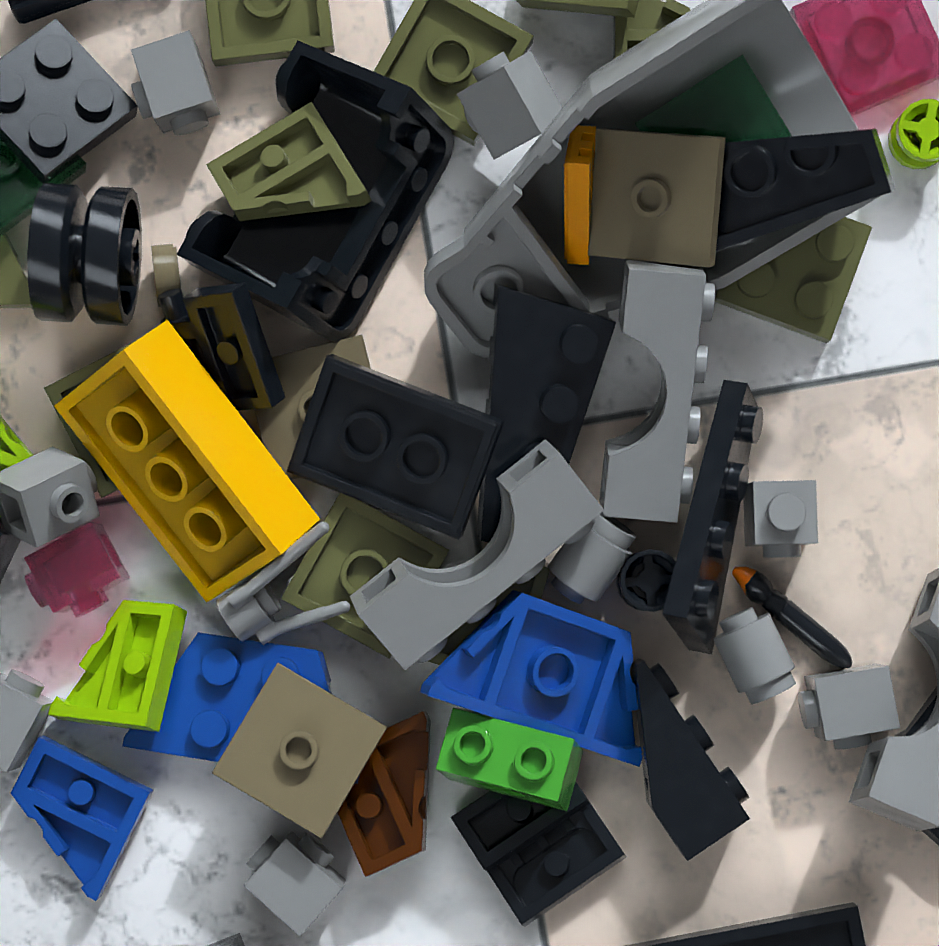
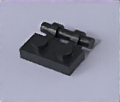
M246 282L196 288L185 297L180 288L166 291L158 296L165 316L160 323L166 320L170 322L237 411L273 408L285 398Z

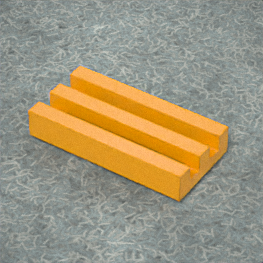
M577 125L569 136L564 162V259H567V264L589 265L590 261L588 246L596 126Z

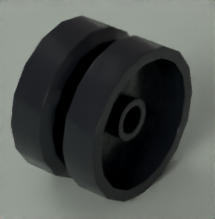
M44 183L38 189L33 203L27 250L28 288L30 303L35 317L41 321L73 322L85 305L90 319L96 324L128 326L133 318L137 304L142 259V226L137 193L133 188L101 186L94 193L88 204L82 190L77 185Z

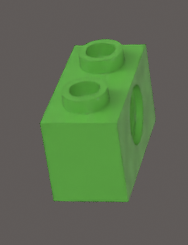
M453 708L436 770L452 781L568 811L583 750L576 740Z

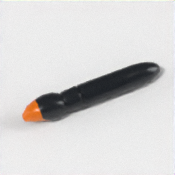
M746 566L733 569L732 575L751 602L762 604L761 606L772 617L774 616L779 623L825 661L841 669L852 666V657L847 648L794 602L788 600V597L773 589L770 580L764 574Z

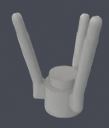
M327 522L318 523L251 580L245 581L216 600L223 619L240 641L243 642L256 634L259 641L265 645L283 633L349 612L350 604L347 601H341L275 621L273 616L281 611L282 608L268 583L329 531V524Z

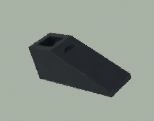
M638 658L632 663L631 668L633 683L636 685L638 710H636L640 747H642L646 802L678 850L689 861L750 819L741 805L750 797L729 767H726L721 772L717 770L706 753L707 750L714 746V743L694 715L686 720L682 718L671 701L672 698L679 694V691L662 666L657 663L649 669L645 661Z

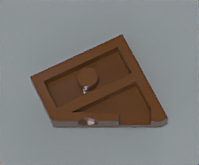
M425 711L386 729L360 773L358 784L353 785L338 811L339 818L365 877L374 875L426 850L431 720Z

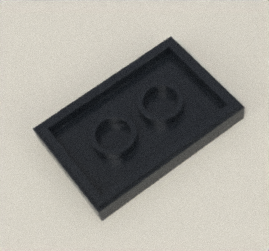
M330 354L325 358L287 472L459 540L466 529L504 420Z

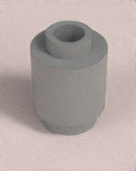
M602 513L594 518L595 524L593 528L577 542L572 544L563 543L548 565L550 571L555 575L551 582L553 587L575 603L582 604L585 598L598 602L627 559L632 555L629 547L636 539V535L614 517H603Z
M750 607L719 622L723 633L713 638L738 693L745 692L751 704L774 697L796 684L790 672L795 668V665L770 613L757 617L753 607Z

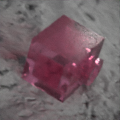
M93 522L24 557L31 570L30 573L25 575V581L39 606L43 608L49 605L53 613H66L72 610L76 618L107 603L109 599L105 591L130 578L103 525Z

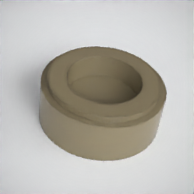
M173 244L151 246L158 307H161L158 300L160 294L172 289H181L177 249L173 247Z

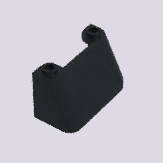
M297 40L287 60L277 72L275 81L277 99L289 114L310 102L313 103L372 201L364 206L239 221L236 214L231 217L217 210L208 211L190 225L177 255L225 284L246 282L252 299L330 341L339 342L352 334L362 319L452 156L454 139L450 127L412 87Z

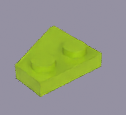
M123 600L106 624V630L102 638L95 644H92L79 663V666L85 670V673L66 700L56 696L50 705L48 715L63 721L159 732L187 611L174 604Z

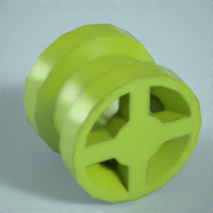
M921 99L914 102L892 124L888 134V145L893 157L901 165L911 169H926L939 162V101L935 99ZM909 133H914L916 135V138L920 141L919 147L918 143L914 140L912 135H909Z

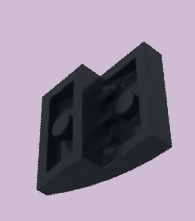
M576 781L568 811L489 791L450 817L483 869L488 872L520 924L524 927L626 858V855Z

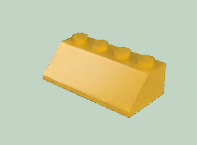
M168 320L123 349L54 405L55 409L206 603L282 555L320 520Z

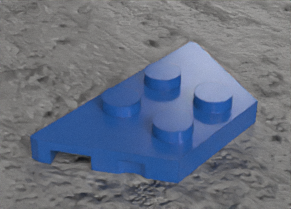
M513 590L422 683L420 692L427 696L495 719L575 739L581 748L640 767L643 759L642 747L635 744L632 711L638 710L636 685L633 683L630 675L631 665L634 662L631 632L522 592Z
M198 632L175 664L160 731L129 729L124 736L122 747L218 762L277 662L332 694L330 688L331 678L323 652L274 643L263 645L260 641L247 639L242 642L234 637Z

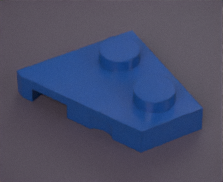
M43 735L38 737L11 791V795L29 818L35 819L41 827L43 838L57 857L61 855L83 884L81 889L86 896L97 901L102 896L154 790Z

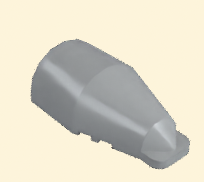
M706 0L587 77L465 227L463 236L438 251L428 260L424 269L425 295L429 303L464 347L471 353L484 358H489L490 338L493 336L494 283L608 318L609 311L620 309L625 259L590 256L589 265L567 264V259H564V162L570 133L577 125L596 126V129L609 128L724 137L725 142L859 130L782 0ZM878 197L716 251L715 265L710 268L701 267L706 274V283H713L715 290L725 288Z

